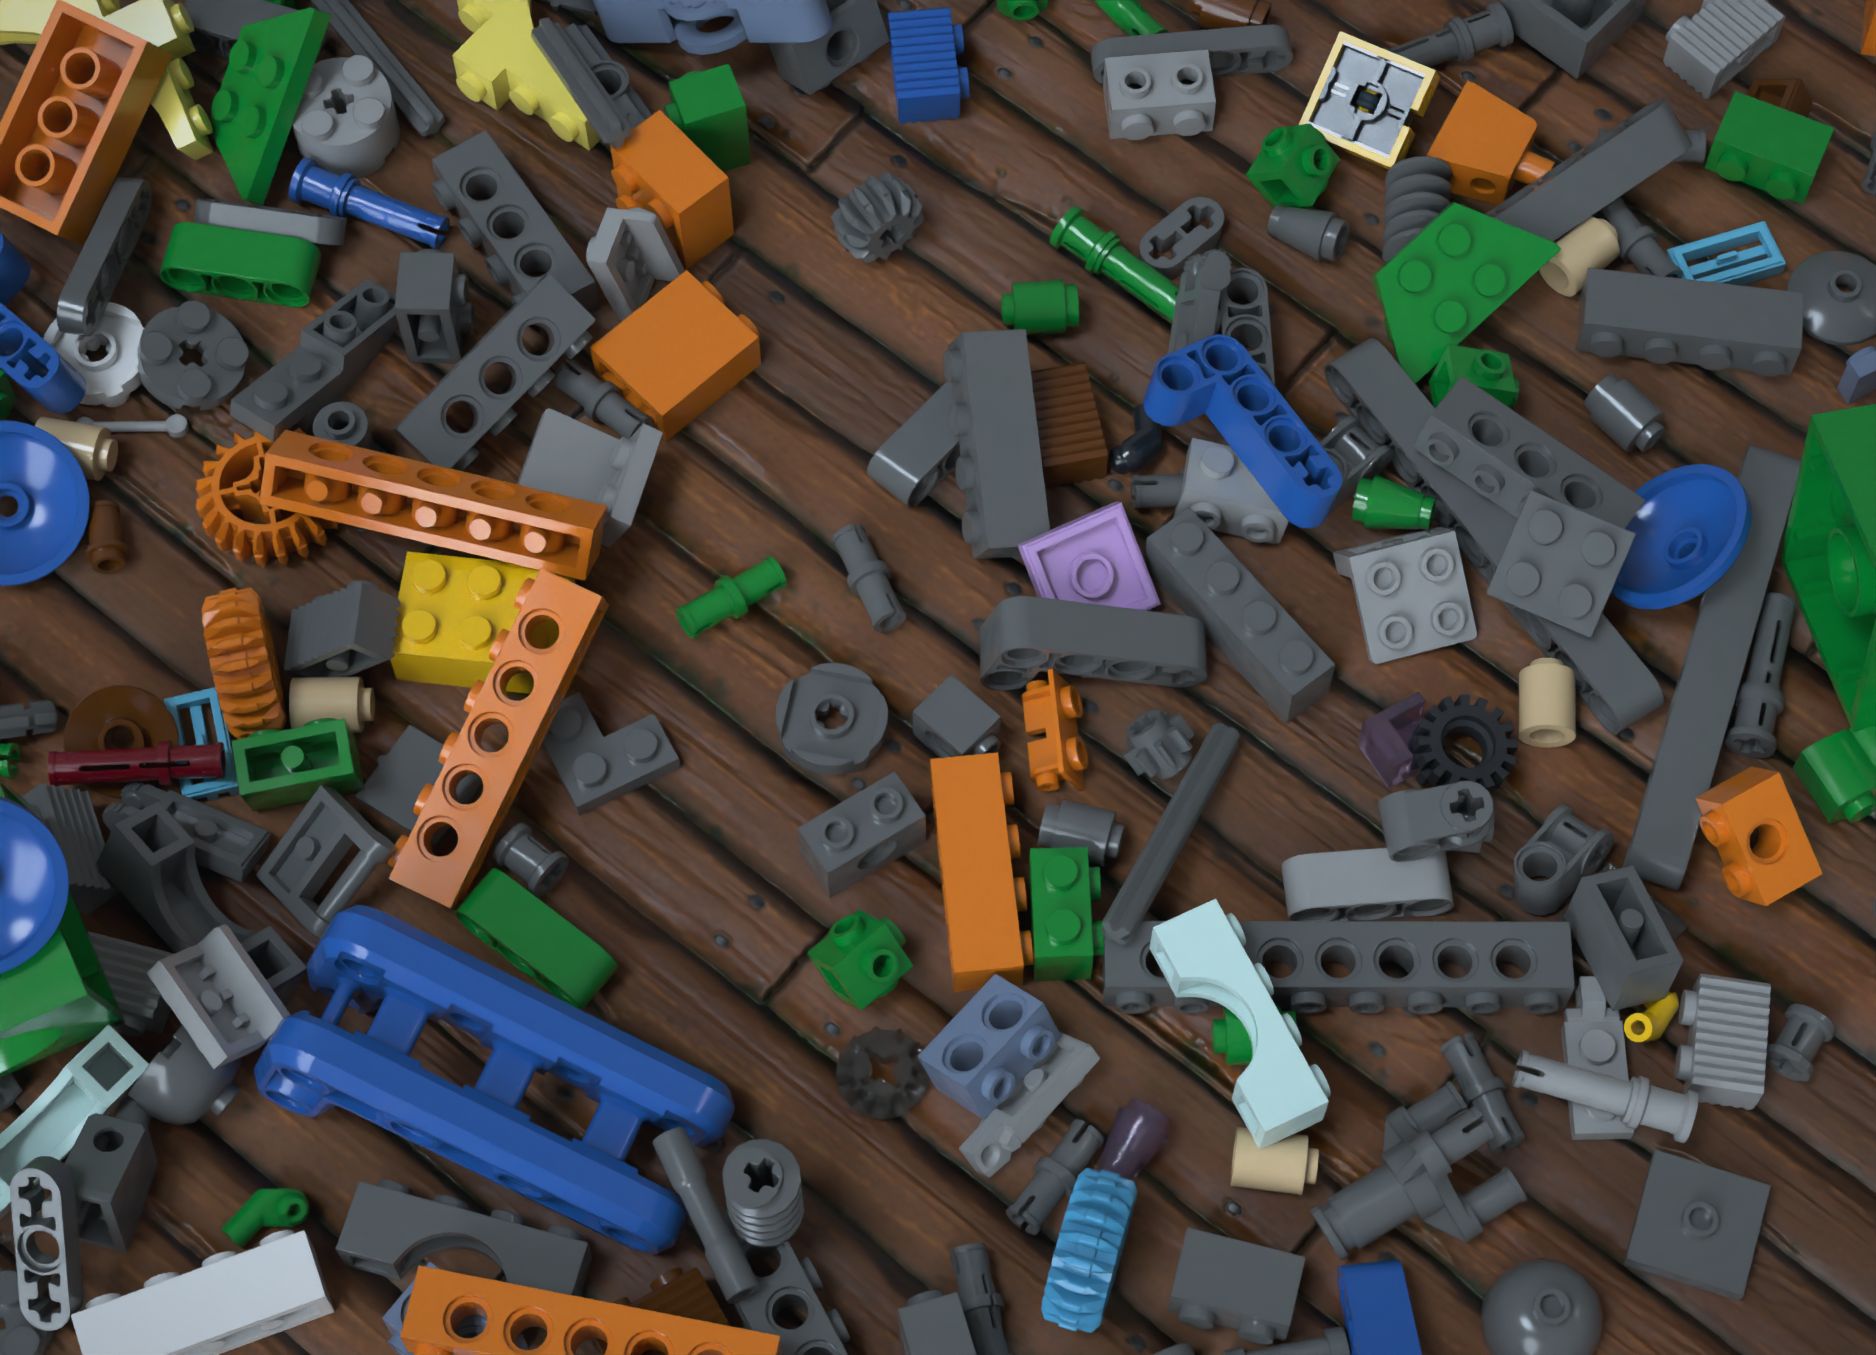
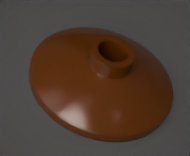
M113 685L90 693L73 709L64 731V751L122 749L124 747H120L114 740L115 731L121 728L130 730L134 735V744L128 748L157 747L159 741L168 740L172 741L173 746H179V733L170 710L155 695L135 686ZM172 761V762H162V763L152 762V763H145V765L151 766V765L174 764L175 761ZM113 764V765H94V766H85V767H86L87 769H93V768L130 767V765H129V764ZM142 781L144 785L149 784L154 787L160 784L159 781ZM129 782L85 785L100 794L121 797V790Z

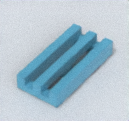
M1765 221L1667 249L1666 252L1675 265L1679 266L1683 271L1681 279L1732 285H1745L1781 274L1786 265ZM1756 241H1760L1762 244L1739 252L1731 251L1718 255L1716 259L1689 267L1686 263Z
M215 687L164 699V703L173 715L177 725L179 746L186 745L180 709L188 707L190 708L196 745L209 744L201 704L211 703L218 742H223L225 747V778H203L204 782L194 784L193 779H181L179 783L182 795L196 801L207 797L208 801L220 799L219 794L229 792L231 796L240 794L231 735L224 721ZM176 761V764H190V762Z

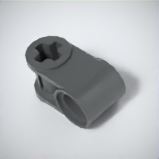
M1350 415L1340 421L1319 442L1342 474V485L1329 514L1334 512L1338 506L1356 492L1361 478L1373 480L1375 475L1379 476L1394 455V451L1389 446H1379L1359 428L1360 420L1354 415Z
M1460 781L1427 789L1403 790L1381 798L1377 802L1389 858L1396 862L1413 861L1435 853L1480 844L1488 834L1490 818L1493 813V799L1489 791L1479 783ZM1466 807L1468 814L1475 816L1474 821L1465 822L1462 813H1456L1457 808Z
M1565 803L1559 805L1547 817L1536 834L1524 847L1519 849L1514 857V897L1517 904L1524 911L1533 915H1546L1555 912L1577 888L1581 877L1590 876L1604 862L1613 845V833L1607 829L1599 831L1574 816V808ZM1535 876H1545L1550 879L1545 881H1535L1530 878Z

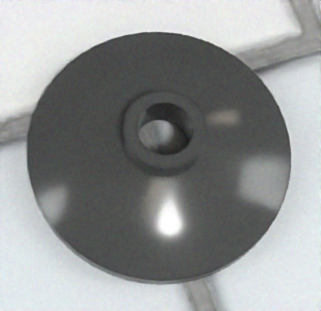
M1826 251L1808 257L1795 268L1788 281L1786 291L1804 293L1803 331L1819 341L1840 346L1860 344L1876 336V265L1853 253ZM1836 286L1845 287L1851 292H1842Z

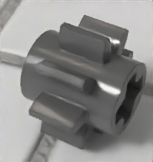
M1153 709L1137 717L1126 730L1128 739L1125 742L1129 749L1123 753V756L1137 775L1146 772L1150 778L1156 775L1158 779H1167L1179 773L1190 762L1192 758L1190 750L1193 746L1188 740L1195 734L1180 713L1171 717L1168 711L1162 714L1159 709Z

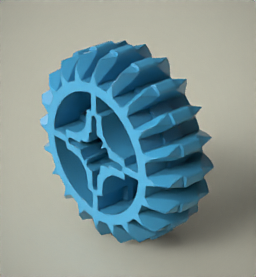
M1086 1168L1078 1175L1053 1253L1041 1307L1044 1319L1059 1324L1058 1327L1074 1332L1081 1330L1092 1333L1101 1325L1125 1246L1138 1192L1135 1182L1120 1177L1121 1174L1105 1169L1099 1171Z

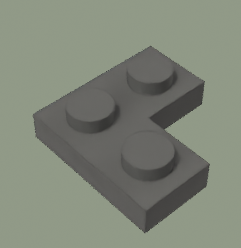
M580 692L563 699L541 744L579 816L680 768L679 758L654 713L603 737Z

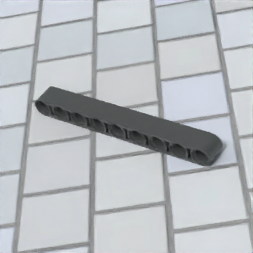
M1369 338L1328 362L1324 367V373L1335 396L1351 415L1360 420V427L1379 446L1387 445L1394 451V455L1389 463L1409 488L1426 494V496L1436 498L1434 519L1441 527L1455 530L1459 550L1488 586H1490L1518 519L1412 447L1435 408L1378 340ZM1501 600L1547 658L1559 659L1565 666L1575 672L1576 695L1597 721L1611 734L1620 733L1664 704L1663 692L1658 681L1603 613L1590 638Z
M1751 444L1748 445L1737 479L1746 489L1751 501V527L1746 543L1733 566L1716 584L1703 592L1623 864V868L1634 866L1641 880L1678 891L1700 823V817L1702 816L1695 798L1710 788L1794 495L1801 459Z

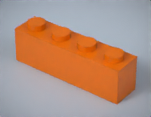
M998 752L930 759V784L954 993L980 990L994 974L999 975L1015 986H1023L1024 966L1033 965V948L1030 930L1019 931L1017 912L1027 911L1024 877L1013 878L1011 859L1020 858V842L1017 824L1007 825L1005 806H1014L1011 772L1000 773Z

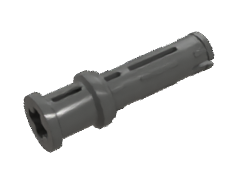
M1494 1L1486 6L1485 11L1461 19L1459 16L1452 17L1444 23L1443 29L1388 49V51L1432 68L1435 65L1453 59L1457 62L1470 61L1473 59L1474 53L1497 44L1501 47L1512 45L1514 34L1505 8L1500 2Z
M1769 593L1764 596L1752 645L1746 682L1739 686L1735 697L1734 705L1737 707L1734 727L1727 731L1725 744L1728 749L1740 756L1760 759L1773 755L1776 750L1777 741L1773 736L1776 717L1783 712L1785 706V699L1779 687L1787 655L1794 612L1797 609L1796 601L1785 594Z

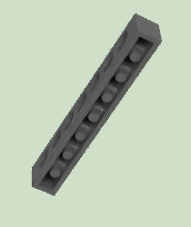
M1141 921L1133 938L1125 945H1120L1114 940H1107L1104 937V955H1102L1103 1007H1116L1118 1011L1129 1014L1143 1013L1149 1011L1151 1007H1174L1177 1012L1186 1014L1202 1013L1207 1011L1209 1007H1224L1217 1002L1205 998H1176L1166 978L1156 977L1149 972L1147 966L1156 962L1149 949L1153 927L1165 921ZM1238 921L1246 938V945L1243 948L1253 965L1260 963L1264 966L1269 962L1278 961L1286 964L1291 969L1292 974L1285 978H1276L1269 975L1274 989V994L1271 998L1275 1005L1291 1007L1292 1011L1300 1014L1319 1013L1324 1011L1326 1007H1349L1351 1012L1358 1014L1377 1013L1382 1011L1384 1007H1407L1409 1012L1415 1014H1432L1441 1011L1443 1007H1466V1011L1473 1014H1490L1499 1011L1501 1007H1524V1011L1530 1014H1549L1559 1010V1007H1566L1575 988L1570 922ZM1332 961L1339 962L1347 967L1350 975L1344 978L1331 977L1325 973L1322 965ZM1385 962L1399 963L1406 969L1408 975L1403 978L1389 977L1381 970L1380 965ZM1443 962H1454L1463 968L1466 976L1450 978L1441 972L1438 965ZM1501 962L1514 963L1522 970L1524 976L1508 978L1498 970L1496 964Z

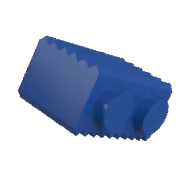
M950 7L888 12V36L890 40L898 122L901 124H905L908 121L912 123L917 121L926 122L929 119L935 122L939 118L944 121L948 118L956 120L960 117V99L969 98L967 67L957 68L956 56L964 55L962 24L952 25Z

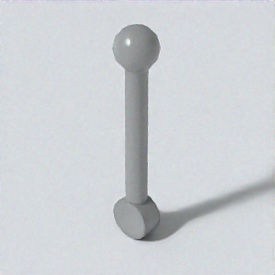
M179 414L170 416L166 421L94 422L90 417L86 416L76 420L79 423L107 427L110 432H168L173 438H182L189 430L186 418Z

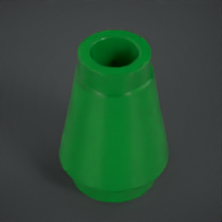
M1375 475L1373 480L1361 478L1355 494L1352 520L1364 523L1365 529L1421 528L1430 530L1436 509V498L1426 496V494Z

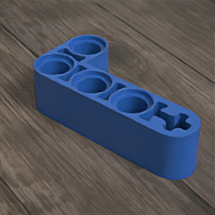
M0 232V369L48 411L54 414L69 412L78 406L84 398L86 381L60 353L5 307L29 279L31 265L26 256Z
M1212 335L1165 355L1158 360L1143 399V408L1147 416L1163 426H1176L1206 414L1287 520L1301 528L1318 527L1326 521L1342 485V474L1338 466L1239 341L1228 335Z
M1400 1260L1338 1266L1339 1298L1351 1355H1422Z

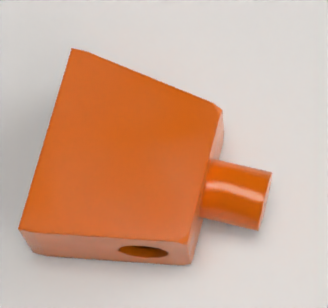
M1468 80L1427 153V156L1442 159L1449 164L1452 170V177L1448 182L1452 186V193L1499 205L1506 200L1516 180L1529 185L1556 166V162L1531 152L1538 124L1533 118Z

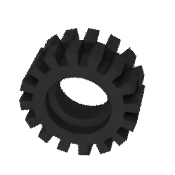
M1462 694L1459 695L1455 703H1453L1451 696L1442 699L1438 706L1434 704L1426 712L1412 733L1414 736L1408 744V752L1413 753L1408 761L1410 770L1420 769V773L1415 778L1418 784L1422 787L1429 781L1434 787L1460 781H1473L1481 784L1492 795L1509 775L1517 760V757L1513 755L1518 749V739H1509L1515 728L1511 721L1503 725L1499 723L1504 712L1497 706L1490 714L1484 710L1488 700L1479 697L1474 705H1470V695ZM1459 732L1473 738L1482 749L1481 763L1472 768H1465L1455 764L1447 757L1443 750L1444 737L1450 733Z

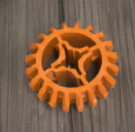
M300 427L294 431L297 433L306 434L301 430ZM253 431L254 437L245 440L243 436L235 432L233 437L235 446L229 449L217 444L215 454L218 461H203L204 467L202 470L205 478L196 480V490L200 497L196 500V509L200 518H203L202 525L206 534L211 538H215L217 547L224 553L233 550L235 558L242 564L253 554L256 563L262 568L265 567L270 556H277L279 563L285 567L289 560V553L297 551L300 556L307 559L309 554L307 544L314 542L325 546L327 537L324 529L338 530L339 522L275 507L270 509V506L259 504L265 455L274 442L256 431ZM259 520L266 524H254L246 521Z
M251 587L237 590V588L219 591L220 594L206 597L201 609L204 627L203 634L215 691L218 695L220 709L223 712L228 731L237 739L248 738L250 734L266 729H279L282 731L287 721V707L273 637L261 597Z

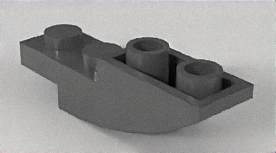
M368 278L301 330L299 347L231 399L230 416L273 442L285 430H289L295 424L306 430L313 424L316 415L322 408L337 402L358 380L399 327L394 309L396 294Z

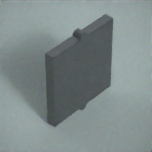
M409 725L386 756L380 755L377 758L378 767L365 782L364 789L359 790L355 795L356 800L411 833L419 817L413 814L417 798L427 783L435 785L444 764L438 761L443 744ZM469 775L459 782L456 795L461 804H471L482 790L483 782L479 775ZM445 826L438 829L432 837L431 846L438 849L453 827Z

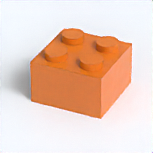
M658 110L632 129L631 136L624 139L622 147L613 148L610 145L614 167L611 170V175L617 186L618 198L615 199L618 209L642 208L656 214L685 270L734 235L729 177L661 110Z

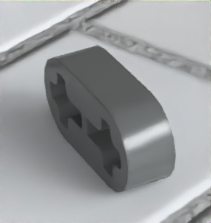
M1195 197L1185 201L1142 237L1138 259L1147 263L1170 281L1184 272L1183 267L1185 266V261H1188V257L1204 254V252L1214 248L1221 240L1225 218L1223 209L1210 198ZM1191 219L1198 223L1207 219L1210 221L1209 229L1199 225L1189 232ZM1173 246L1171 260L1164 256L1158 259L1153 258L1154 249L1164 253Z

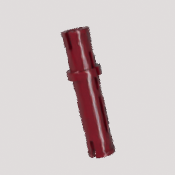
M171 740L159 741L157 747L70 752L51 751L48 756V775L50 785L55 787L60 785L113 784L142 781H159L161 786H173L175 780L225 778L226 753L223 742L207 745L173 746ZM190 761V764L145 765V763ZM113 764H129V765H130V767L93 768V769H87V768L85 767V766H94V765H113Z

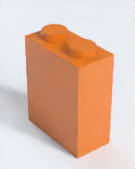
M687 270L590 347L595 375L603 382L611 381L621 389L623 398L644 414L651 416L654 419L653 428L663 432L662 438L666 442L761 364L759 343L761 336L753 322L743 314L736 316L725 306L721 294L708 281L700 283Z

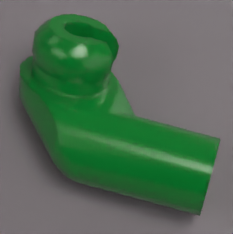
M262 1188L257 1190L220 1230L242 1249L262 1227H293L301 1224L309 1215V1202L304 1193L297 1189Z

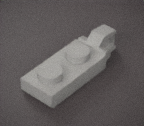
M1579 976V984L1574 988L1576 1008L1565 1009V1022L1561 1028L1564 1063L1629 1082L1623 1021H1620L1619 1010L1612 1011L1611 1008H1606V997L1595 976ZM1568 1100L1572 1140L1632 1138L1634 1129L1626 1127L1625 1123L1620 1121V1115Z
M1059 1032L1062 1037L1053 1045L1049 1054L1028 1072L1004 1102L1000 1103L985 1120H981L978 1128L959 1147V1150L975 1171L990 1178L1010 1161L1011 1152L1019 1149L1021 1143H1024L1032 1133L1042 1127L1051 1112L1072 1090L1082 1083L1085 1075L1100 1060V1057L1091 1045Z

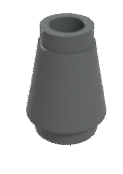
M1281 205L1275 206L1267 226L1268 235L1276 237L1278 240L1320 263L1325 262L1327 259L1334 262L1338 261L1345 250L1350 233L1349 221L1340 219L1338 212L1284 207Z

